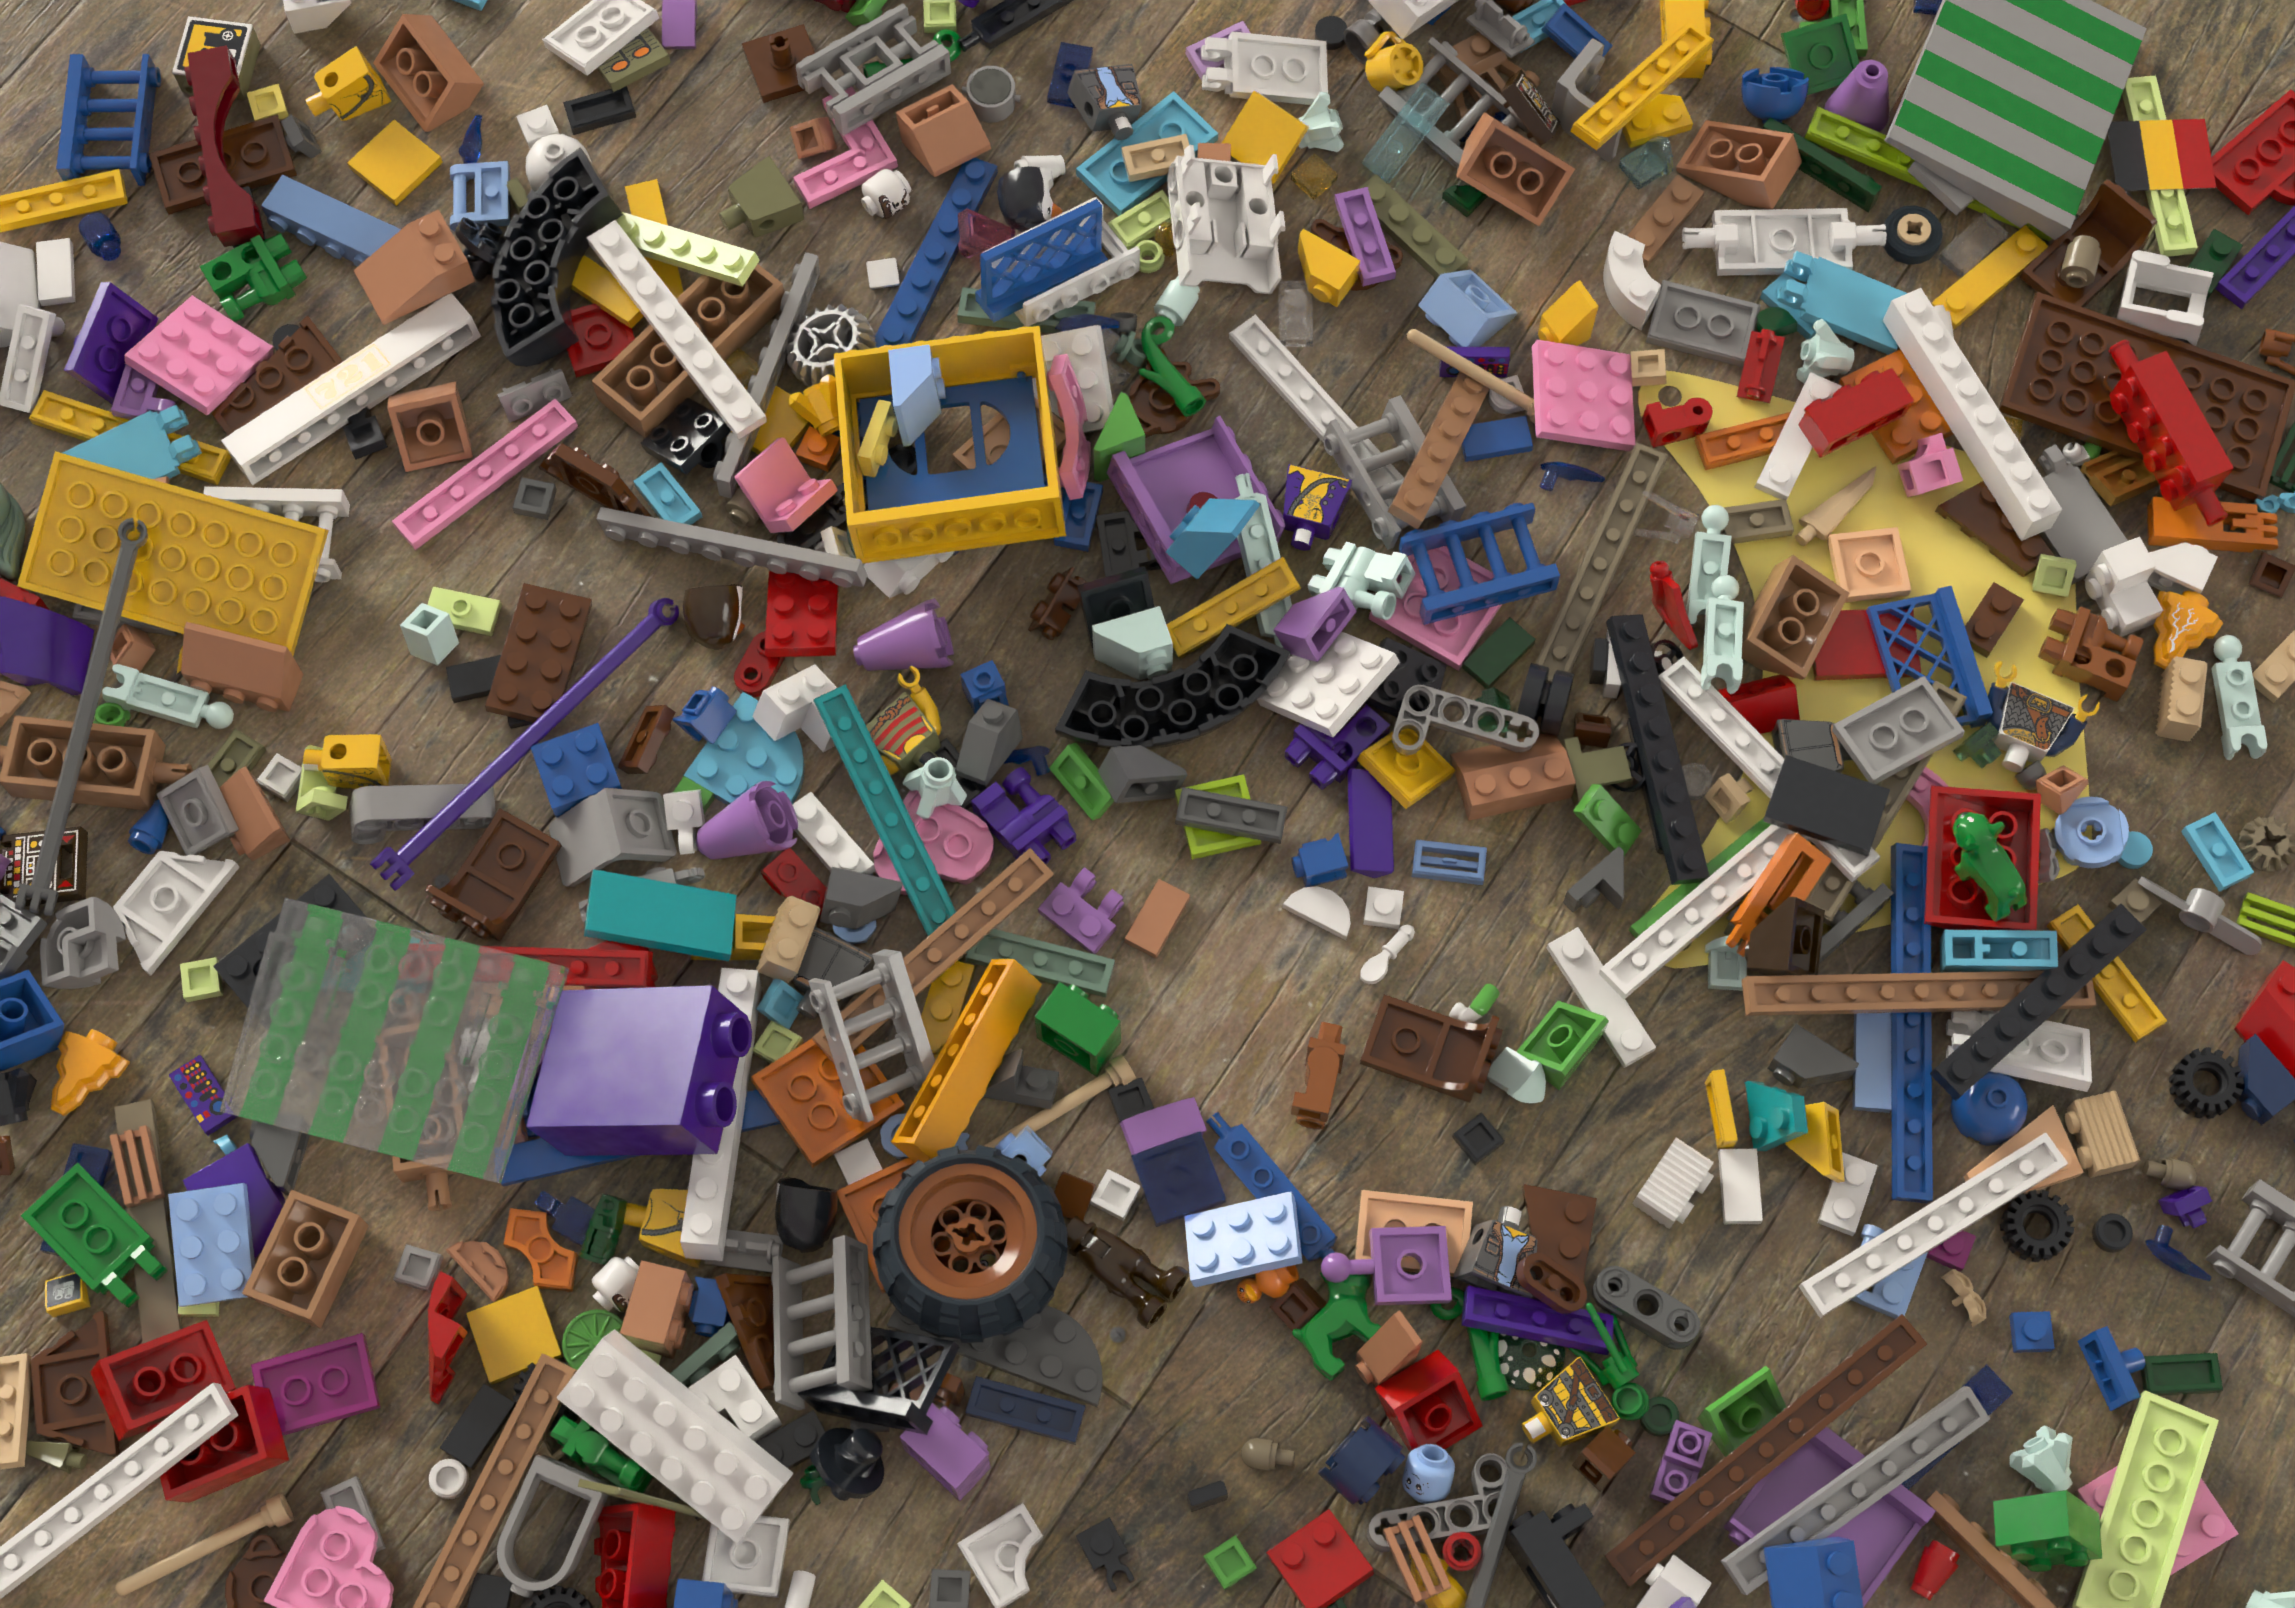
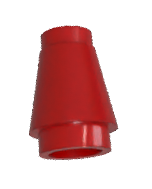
M1456 1532L1445 1540L1442 1551L1443 1557L1452 1569L1468 1571L1478 1564L1481 1557V1546L1472 1534ZM1459 1547L1465 1549L1467 1559L1464 1561L1463 1559L1460 1561L1456 1560L1453 1555L1454 1549Z
M1932 1540L1929 1547L1924 1546L1910 1590L1931 1601L1933 1596L1959 1567L1956 1563L1960 1555L1938 1541Z

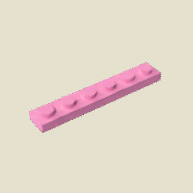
M555 398L392 520L394 527L415 550L576 430L578 428L576 420Z

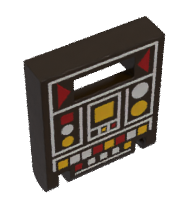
M1522 69L1508 79L1501 91L1502 96L1506 100L1503 105L1505 108L1511 106L1528 129L1527 138L1534 137L1541 147L1555 136L1561 122L1554 116L1553 111L1531 81L1525 77Z
M81 826L65 828L49 888L58 891L57 903L86 899L88 832ZM45 830L1 836L0 844L8 848L1 849L0 854L11 860L6 868L3 878L0 880V893H9V895L4 896L13 902H16L20 883L27 885L32 883ZM62 848L69 853H73L72 878L61 879ZM27 897L25 906H30L32 898ZM42 900L41 904H46L47 901Z

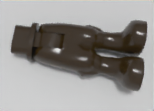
M1075 1216L1067 1225L1069 1254L1076 1256L1094 1276L1105 1284L1109 1293L1126 1298L1137 1309V1321L1146 1329L1152 1327L1166 1311L1167 1302L1161 1297L1141 1288L1136 1284L1133 1277L1136 1276L1143 1279L1159 1295L1171 1303L1183 1288L1189 1277V1272L1181 1266H1174L1167 1271L1158 1268L1151 1263L1149 1257L1142 1249L1134 1248L1113 1233L1097 1227L1094 1222L1087 1224L1078 1216Z

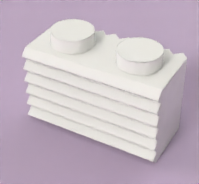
M1675 1138L1632 1204L1657 1220L1660 1224H1663L1666 1228L1670 1229L1676 1220L1683 1224L1694 1207L1689 1202L1695 1191L1703 1194L1713 1179L1714 1175L1708 1171L1714 1162L1678 1138Z

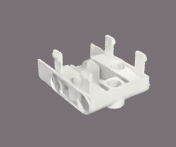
M1189 145L1184 149L1185 155L1177 156L1174 162L1171 163L1167 178L1179 285L1196 287L1202 281L1248 285L1255 293L1272 294L1282 279L1278 252V235L1281 231H1285L1284 212L1279 211L1277 216L1275 214L1271 180L1274 174H1278L1277 154H1272L1266 165L1195 158L1194 145Z

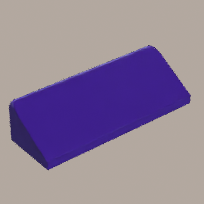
M1349 769L1350 871L1374 879L1391 874L1394 871L1392 795L1367 770Z

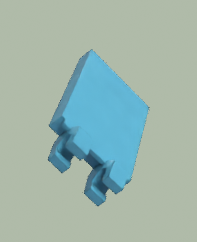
M1796 251L1793 254V258L1786 262L1784 273L1807 283L1805 285L1789 279L1785 287L1779 289L1776 301L1793 309L1801 310L1800 319L1814 324L1817 320L1823 319L1834 333L1889 355L1897 350L1898 345L1885 326L1883 319L1891 300L1907 294L1906 292L1822 257L1817 259Z
M174 405L160 411L159 414L157 411L152 412L150 410L63 452V454L150 479L166 476L170 479L180 474L178 466L181 463L200 455L202 452L198 442L195 439L192 440L190 435L170 443L167 434L173 433L189 424L183 410L180 411L179 407Z

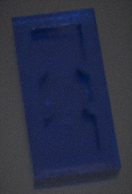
M1061 42L1047 95V103L1076 108L1067 91L1074 71L1090 68L1093 47Z

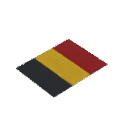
M2205 119L2111 122L2108 129L2115 182L2116 185L2121 186L2125 191L2216 188Z

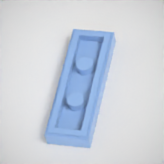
M1891 1013L1854 1014L1853 1060L1858 1062L1859 1065L1853 1073L1852 1110L1890 1113Z

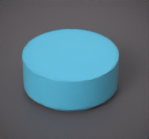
M2129 832L2127 845L2118 863L2128 869L2141 868L2152 856L2153 847L2151 841L2140 832Z

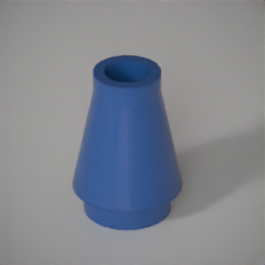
M155 800L152 807L129 830V844L145 854H154L156 849L162 848L170 821L160 800Z

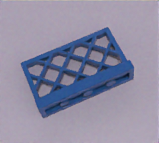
M1095 199L980 254L981 289L975 291V299L993 323L1023 309L1024 302L1108 261V258L1102 252L1101 203ZM1090 216V218L1082 227L1079 226L1080 223L1084 220V218ZM1061 230L1054 240H1050L1055 232ZM1072 233H1077L1071 242L1066 245L1065 242ZM1032 244L1025 254H1021L1026 246ZM1044 246L1048 247L1039 259L1035 258ZM1003 258L996 268L992 267V262ZM1015 260L1019 261L1011 272H1006Z
M1952 586L1938 588L1934 594L1868 606L1866 612L1892 693L1901 689L1899 680L1903 673L1916 680L1925 676L1908 666L1914 655L1917 654L1934 664L1928 675L1925 676L1931 685L1935 681L1930 679L1938 666L1951 674L1953 682L1949 688L1953 689L1955 686L1958 693L1967 697L1962 706L1964 716L1956 717L1961 726L1970 725L1971 728L1984 726L1987 719L1993 714ZM1928 605L1932 616L1929 625L1910 616L1912 610L1916 607ZM1890 613L1902 621L1895 632L1881 625L1878 615ZM1905 622L1924 632L1917 644L1898 635ZM1926 635L1941 643L1943 650L1938 657L1920 647ZM1893 641L1912 651L1905 664L1891 656L1889 648Z

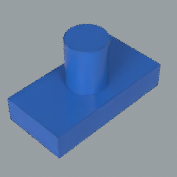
M2108 1326L2095 1330L2077 1341L2110 1411L2124 1407L2141 1397L2130 1375L2145 1367V1358L2138 1348L2119 1352Z

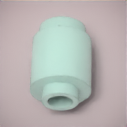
M1179 276L1175 280H1171L1154 306L1156 316L1167 317L1173 322L1174 326H1182L1199 299V286H1180Z

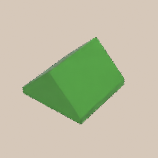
M1120 392L1093 449L1094 480L1100 482L1110 479L1107 471L1112 455L1125 451L1130 459L1145 453V433L1128 395Z
M1557 1001L1517 1050V1053L1531 1061L1537 1060L1540 1062L1545 1073V1080L1560 1090L1601 1039L1609 1020L1606 1016Z
M1765 1366L1705 1408L1697 1419L1706 1431L1712 1433V1440L1723 1455L1727 1457L1787 1407L1771 1370Z

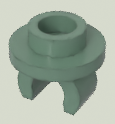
M1130 330L1128 335L1121 334L1113 352L1118 354L1116 361L1122 363L1126 358L1130 364L1140 367L1146 355L1143 351L1141 339H1134L1136 332Z

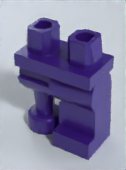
M1368 705L1342 730H1339L1334 737L1300 724L1294 730L1293 741L1285 751V758L1297 768L1309 757L1318 765L1309 773V778L1316 786L1323 790L1335 780L1341 783L1347 777L1348 770L1355 769L1358 766L1359 762L1357 759L1361 752L1389 734L1390 724Z
M1019 767L1004 779L1002 787L1010 795L1019 794L1027 806L1019 812L1017 807L1006 796L1003 788L995 782L971 800L973 814L977 815L987 824L989 831L1013 854L1016 860L1031 848L1046 865L1051 859V855L1043 846L1053 839L1061 850H1064L1077 840L1076 833L1069 823L1068 812L1065 808L1059 805L1051 795L1041 796L1029 785L1031 782L1029 773L1024 767Z

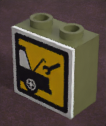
M188 16L172 71L181 91L194 96L193 87L188 85L185 76V67L189 66L187 53L227 45L236 60L240 92L235 99L246 100L261 46L253 25Z

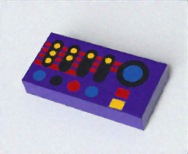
M1447 347L1494 376L1507 377L1510 347ZM1440 360L1439 377H1457L1459 370Z
M201 1055L169 1074L172 1082L207 1136L240 1116Z

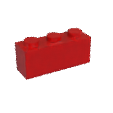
M1893 368L1882 373L1876 370L1866 375L1860 384L1851 387L1850 384L1838 389L1832 395V398L1825 401L1817 399L1810 403L1804 409L1805 414L1798 426L1818 456L1822 458L1905 416L1914 399Z

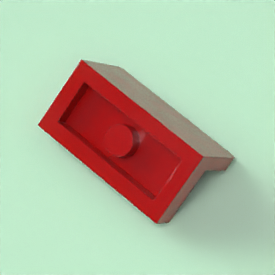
M1779 674L1740 684L1734 694H1729L1727 688L1717 690L1760 734L1771 732L1777 720H1800L1796 685L1785 675Z

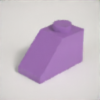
M1336 587L1293 604L1273 631L1283 648L1290 651L1291 655L1318 662L1357 611L1345 589Z

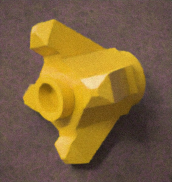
M829 374L824 376L820 383L805 389L803 394L797 392L789 397V407L809 421L815 430L819 431L821 437L839 430L836 378Z

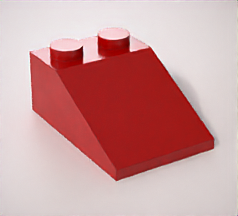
M207 1320L100 1359L90 1372L118 1441L148 1431L147 1427L168 1418L212 1383L221 1384L225 1393L236 1389Z

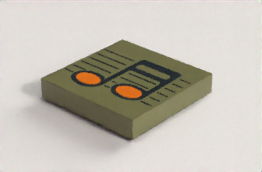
M646 28L596 69L612 91L615 92L670 64L671 61L668 53L650 29Z

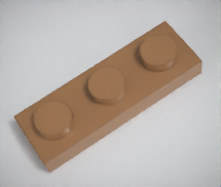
M1678 174L1627 235L1645 244L1642 255L1645 268L1650 265L1703 199L1705 192Z

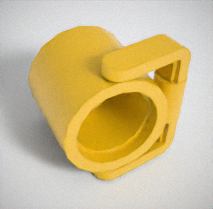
M1393 31L1383 32L1365 52L1367 58L1365 67L1367 80L1379 92H1382L1386 86L1396 92L1398 90L1402 91L1406 86L1415 84L1421 78L1423 61L1419 51L1412 44L1406 43L1404 39L1399 38ZM1387 40L1392 44L1390 47L1380 49Z

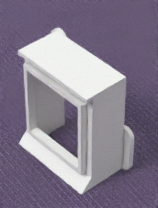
M2141 250L2134 251L2126 274L2116 319L2165 336L2188 340L2192 345L2196 346L2204 324L2203 312L2214 273L2169 264L2170 259L2165 255ZM2136 287L2188 297L2190 300L2187 312L2177 310L2165 311L2133 304Z

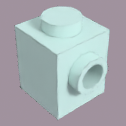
M421 603L400 625L410 654L437 666L459 644L449 613Z

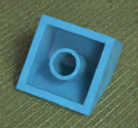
M1209 498L1201 508L1194 505L1184 516L1182 522L1170 534L1169 537L1173 540V543L1166 550V553L1193 577L1198 579L1237 538L1260 504L1256 500Z

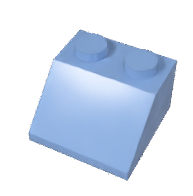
M1471 269L1440 274L1418 305L1426 312V318L1432 324L1442 327L1449 334V340L1457 347H1480L1517 315V312Z
M930 345L888 350L893 407L903 447L910 446L941 414L940 399L946 398L939 357L932 358Z

